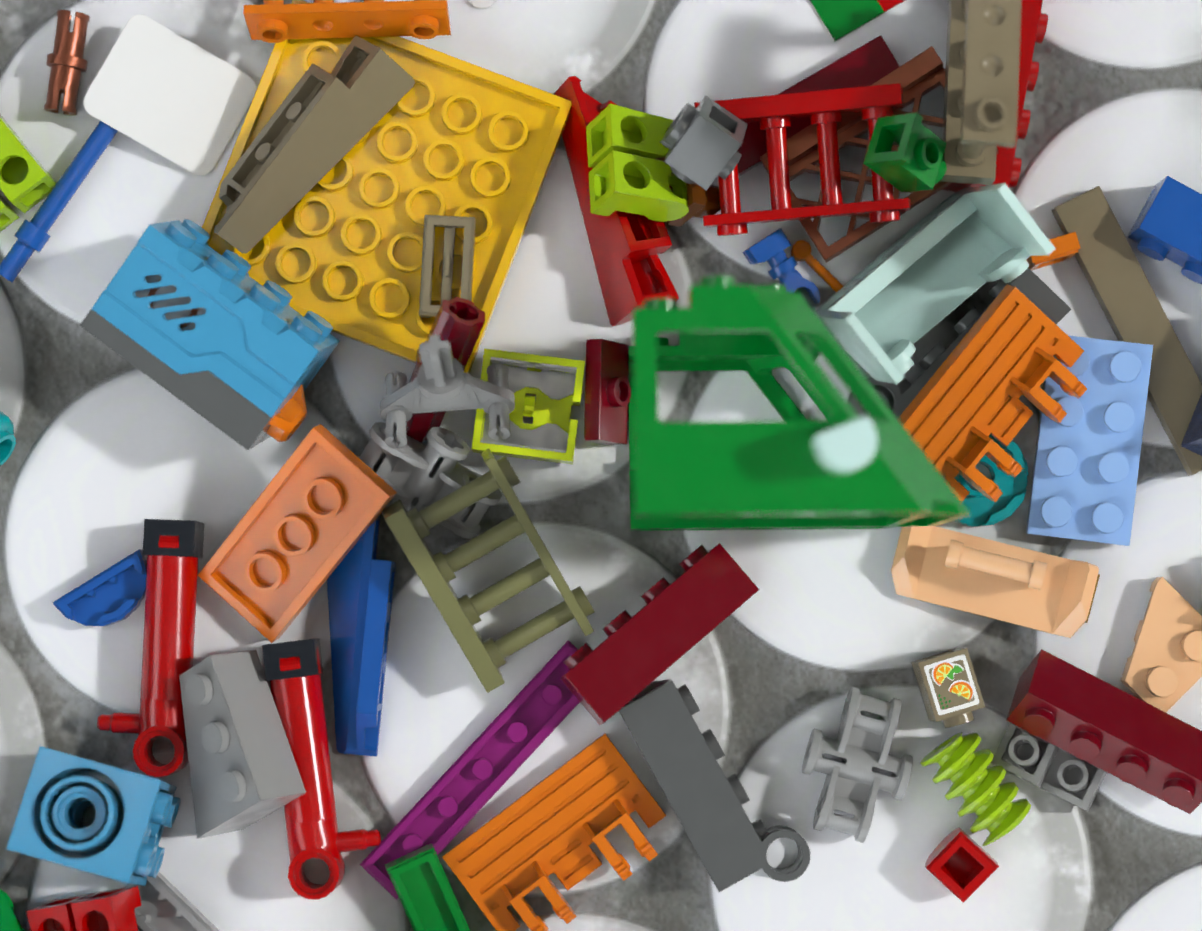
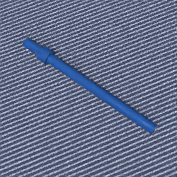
M102 121L98 123L31 221L29 222L25 219L14 236L18 239L0 264L1 276L13 283L34 251L40 253L51 237L47 232L118 130Z

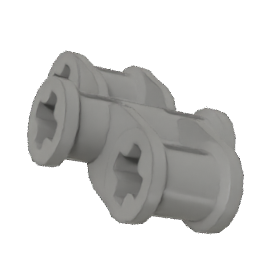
M376 422L369 431L370 441L361 456H357L397 492L387 506L401 500L407 512L415 507L420 511L481 476V474L473 472L458 463V461L465 460L470 453V447L452 431L441 427H432L426 435L428 441L426 446L406 435L407 444L399 448L396 437V448H392L385 444L386 423ZM500 489L439 524L463 538H475L481 530L479 522L490 505H496L501 499L502 493Z
M852 686L843 707L836 740L824 737L822 730L815 728L812 730L804 755L802 773L810 775L813 771L827 774L816 807L813 821L814 830L822 831L824 827L854 835L855 841L864 843L871 826L879 789L891 792L894 799H903L912 772L913 756L904 754L899 758L888 755L900 717L902 706L900 699L893 698L888 702L860 693L859 688ZM864 710L878 714L880 719L877 720L863 716L860 712ZM827 753L841 757L843 761L839 762L822 757V754ZM877 767L891 771L892 774L889 776L872 771V768ZM834 810H839L842 812L853 814L854 817L850 818L847 816L834 813Z

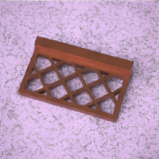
M931 46L871 86L901 83L903 87L904 108L913 102L914 105L912 112L902 111L904 108L893 109V116L919 113L921 100L924 95L940 85L945 91V69L943 68L942 60ZM862 112L841 114L842 122L837 123L839 150L846 145L867 148V154L869 140L859 137L868 132V121L862 120ZM920 114L923 117L922 124L943 127V118ZM810 124L787 139L790 181L804 172L820 175L819 166H815L819 163L817 127ZM892 145L891 151H898L899 146ZM767 153L760 156V159L769 175ZM864 164L861 174L840 170L841 179L859 183L854 203L862 201L865 184L872 185V177L867 176L869 168ZM940 181L934 185L932 190L908 192L911 194L905 198L911 200L912 209L953 182ZM893 186L894 199H899L900 191ZM790 188L792 208L822 205L821 190L818 202L797 198ZM900 211V216L907 211ZM869 214L849 215L851 218L847 235L828 246L818 231L821 218H814L813 222L811 219L799 220L826 263L890 222L870 223ZM858 218L869 220L855 229Z

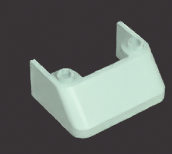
M1005 183L964 188L939 204L846 283L842 289L827 299L815 313L840 346L875 380L898 384L905 378L903 374L914 364L910 357L915 353L916 348L914 344L986 282H995L1002 279L1004 283H1009L1029 267L1026 259L1030 256L1049 255L1056 248Z

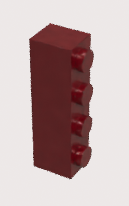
M720 543L709 552L703 545L699 546L679 563L685 572L672 584H669L663 577L641 596L647 604L633 617L624 610L602 629L608 636L605 641L594 650L586 642L563 662L569 671L560 679L599 725L610 719L759 591L758 587Z
M1042 649L1019 678L1006 721L1165 801L1167 804L1191 814L1202 802V731Z

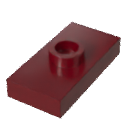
M605 339L587 340L584 413L585 441L610 445L627 444V413L631 397V387L628 381L629 345Z

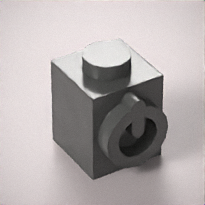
M707 96L703 98L697 108L687 103L673 120L660 142L668 148L664 162L670 165L671 170L679 179L689 184L696 183L707 191L717 176L725 180L736 167L742 156L737 150L742 145L748 124Z

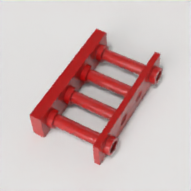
M901 83L714 101L743 122H760V130H766L771 210L741 212L738 163L725 180L718 176L721 214L703 216V225L706 227H717V236L748 234L747 224L869 214L870 223L893 222L901 220L900 211L911 210V200L909 198L894 199L892 184L872 170L873 201L842 202L837 123L842 122L841 114L862 112V120L868 121L870 144L877 118L893 116V109L904 108L903 87ZM700 102L694 103L695 108H697ZM811 117V125H816L822 205L792 208L786 128L791 127L790 119Z

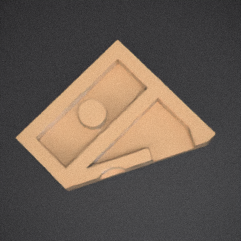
M1157 577L1151 584L1149 591L1152 594L1144 618L1139 621L1134 637L1135 646L1132 655L1127 658L1120 681L1138 699L1167 712L1202 677V616L1163 577Z

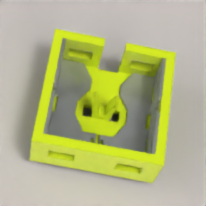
M484 349L480 379L488 382L487 368L490 365L495 364L497 377H499L498 364L506 365L509 369L508 387L515 395V408L509 413L511 435L502 440L500 426L499 440L489 437V414L483 408L476 409L472 451L474 453H482L490 449L493 455L573 465L578 420L570 419L571 406L581 405L585 361ZM526 394L536 395V401H535V396H529V395H526ZM523 417H533V424L523 423Z

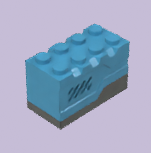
M184 219L183 222L174 220L149 224L136 246L80 326L246 450L253 448L270 437L278 442L288 441L308 414L304 395L305 389L340 342L339 339L330 333L333 330L332 325L312 311H308L305 316H302L290 307L289 302L292 296L278 284L267 280L262 286L251 278L248 274L251 265L238 254L225 250L223 255H220L208 246L209 233L196 223Z

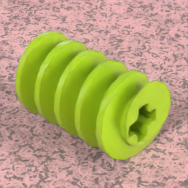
M960 732L933 749L921 760L920 764L922 767L935 763L940 765L939 770L932 779L933 782L936 784L951 780L953 784L945 794V798L950 800L963 796L965 801L957 811V814L962 817L975 812L978 817L969 830L973 834L987 829L990 834L982 845L986 846L1003 837L1020 824L1028 814L1031 804L1027 799L1013 801L1019 790L1014 782L1000 784L1006 775L1002 765L987 768L994 757L990 749L974 752L981 741L979 734L975 732L962 735L963 732Z

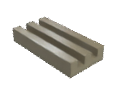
M424 215L420 317H436L441 304L431 305L435 227H445L441 303L443 300L452 299L455 228H464L460 298L472 301L475 217Z

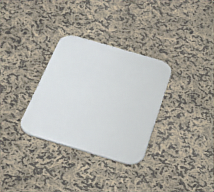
M135 15L127 21L84 96L83 104L85 110L91 116L191 173L203 176L209 174L216 166L256 93L257 85L250 75L145 15Z

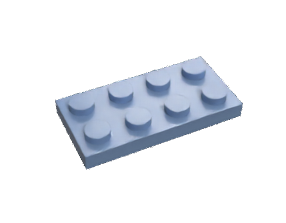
M1069 336L1084 352L1071 368L1065 367L1086 386L1087 390L1077 399L1065 393L1060 388V385L1049 376L1044 381L1043 390L1063 407L1067 415L1061 422L1057 423L1040 411L1026 534L1130 546L1153 345ZM1053 356V357L1056 358L1061 364H1063L1056 356Z

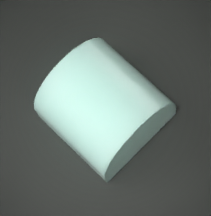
M865 415L816 434L812 438L810 445L816 460L824 469L835 474H849L860 469L873 458L877 449L878 438L871 417L867 418Z

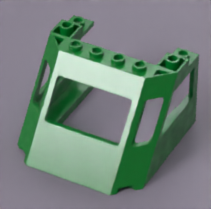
M714 275L701 277L700 285H690L688 308H678V300L666 298L648 299L644 301V308H633V346H629L628 381L631 387L629 401L630 531L888 529L893 527L939 526L972 515L800 293L786 291V286L781 284L734 285V277ZM662 332H678V345H669L668 338L657 337V335ZM820 354L871 417L877 433L878 444L873 458L866 465L849 474H835L824 469L816 460L810 445L812 438L816 434L860 418L817 363L816 359ZM778 368L788 369L827 420L808 421L774 378L772 370ZM744 371L753 380L783 421L662 422L657 416V372Z

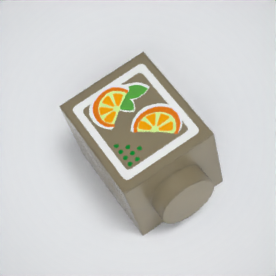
M956 648L911 662L928 720L934 722L943 720L945 728L954 727L973 721L972 711L985 708L967 648Z

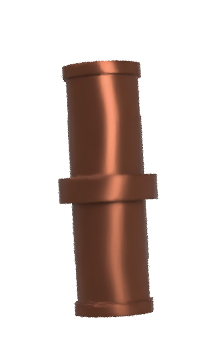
M58 10L53 53L47 55L46 65L51 67L44 110L58 114L61 94L64 93L63 115L73 116L77 115L76 106L81 72L87 71L88 61L83 59L90 16L81 12H75L73 31L70 32L71 11Z

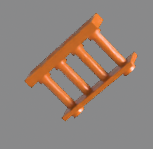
M263 0V5H244L243 10L251 40H262L268 43H280L286 39L354 38L356 35L359 37L412 36L417 39H431L437 35H451L447 0H364V2L334 3V0H314L313 3L284 4V0Z

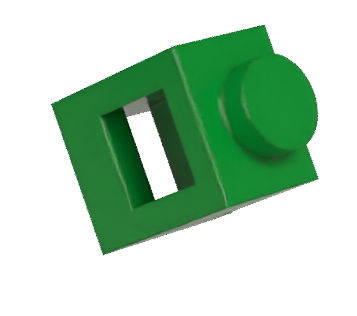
M917 112L877 118L863 163L902 193L932 190L934 185L941 181L947 170V164L942 159L947 143L922 124L923 117ZM893 142L899 145L898 151H891Z

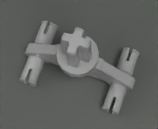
M430 335L429 342L421 343L419 346L422 365L418 370L417 377L413 381L406 384L407 376L402 372H396V382L393 372L385 376L386 398L380 402V417L386 421L385 444L389 447L396 448V437L399 448L407 444L406 422L415 413L483 408L489 414L488 435L490 438L499 440V426L502 432V440L509 438L511 435L509 413L515 408V395L508 387L509 369L506 365L498 364L499 377H497L495 364L490 365L487 368L488 382L473 377L469 373H464L462 365L453 358L449 342L441 341L440 335Z

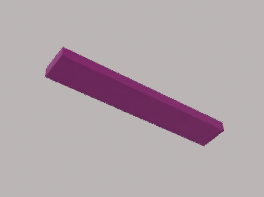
M569 640L386 835L381 844L376 846L359 864L396 900L399 897L385 864L432 843L438 856L580 703L560 679L569 671L563 662L578 650Z

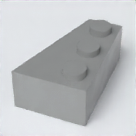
M256 650L210 655L179 676L197 839L244 830L306 793Z

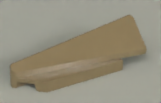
M357 35L350 42L331 74L312 63L222 181L219 198L227 205V211L221 221L215 225L214 232L241 253H248L411 90L415 84L414 79L383 50Z

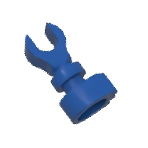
M782 228L743 252L750 265H760L767 261L772 268L768 271L773 280L778 278L779 283L786 286V291L795 292L798 288H803L809 293L815 304L820 302L818 287L801 276L794 268L798 265L793 256L788 258L784 252L792 244Z

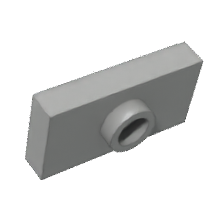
M160 872L156 878L147 876L146 886L138 885L142 906L134 910L137 927L140 931H219ZM127 883L125 887H131L136 885Z

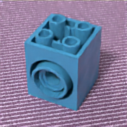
M40 746L6 849L124 883L146 886L147 876L156 878L162 865L165 848L159 847V842L164 826L171 828L177 817L180 806V798L174 797L177 787L156 778ZM94 804L96 809L95 819L90 826L85 828L82 823L83 812L89 805Z

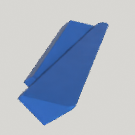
M381 513L327 579L336 749L342 754L376 757L378 755L396 563L393 561L376 560Z

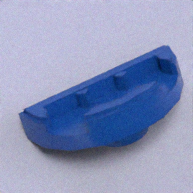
M143 550L135 551L53 602L54 606L66 618L85 626H109L125 620L141 605L146 594L147 560L145 555H143Z

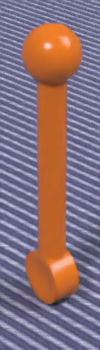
M799 240L794 243L791 248V256L796 261H805L835 292L843 288V285L811 254L812 248L807 241Z

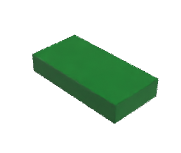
M432 843L385 864L414 931H470Z

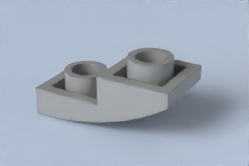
M1012 723L1009 724L991 761L996 766L1002 765L1005 771L1087 812L1107 774L1106 771L1075 757L1073 754L1028 733Z

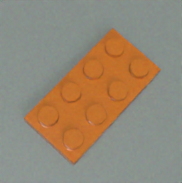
M322 424L317 425L307 434L197 576L273 643L282 636L397 492Z

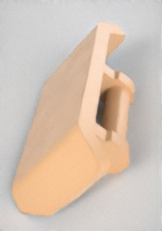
M936 526L902 527L891 568L895 591L898 595L1071 638L1088 618L1099 573L1096 565L1087 562L1070 560Z

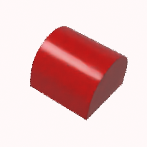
M960 827L952 831L940 842L925 863V868L963 903L999 867L998 862Z

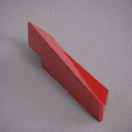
M570 76L554 93V95L572 102L562 137L611 326H618L631 321L633 308H644L645 300L659 298L679 300L677 291L657 255L663 254L672 246V242L664 222L650 220L644 215L614 211L609 217L591 214L589 172L593 168L588 167L586 126L609 104H616L611 100L601 104L582 90L581 80L578 77Z

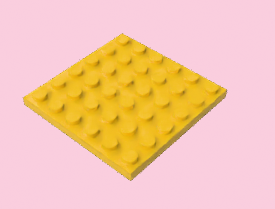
M292 0L291 4H304L309 2L303 0ZM399 36L360 37L377 46L414 79V86L248 253L244 254L214 232L215 225L221 221L227 211V205L219 198L222 181L312 63L331 74L353 38L286 39L283 42L275 43L202 226L210 235L207 241L208 246L220 255H223L225 250H230L241 256L251 265V269L248 272L249 276L262 286L267 280H270L284 288L292 296L289 302L290 307L302 316H305L308 311H312L332 325V332L416 363L417 349L421 343L426 341L436 318H422L419 316L424 215L475 217L472 301L478 309L485 312V323L464 369V373H470L563 134L572 102ZM435 227L431 305L441 304L445 227ZM455 228L452 299L455 296H461L464 228Z

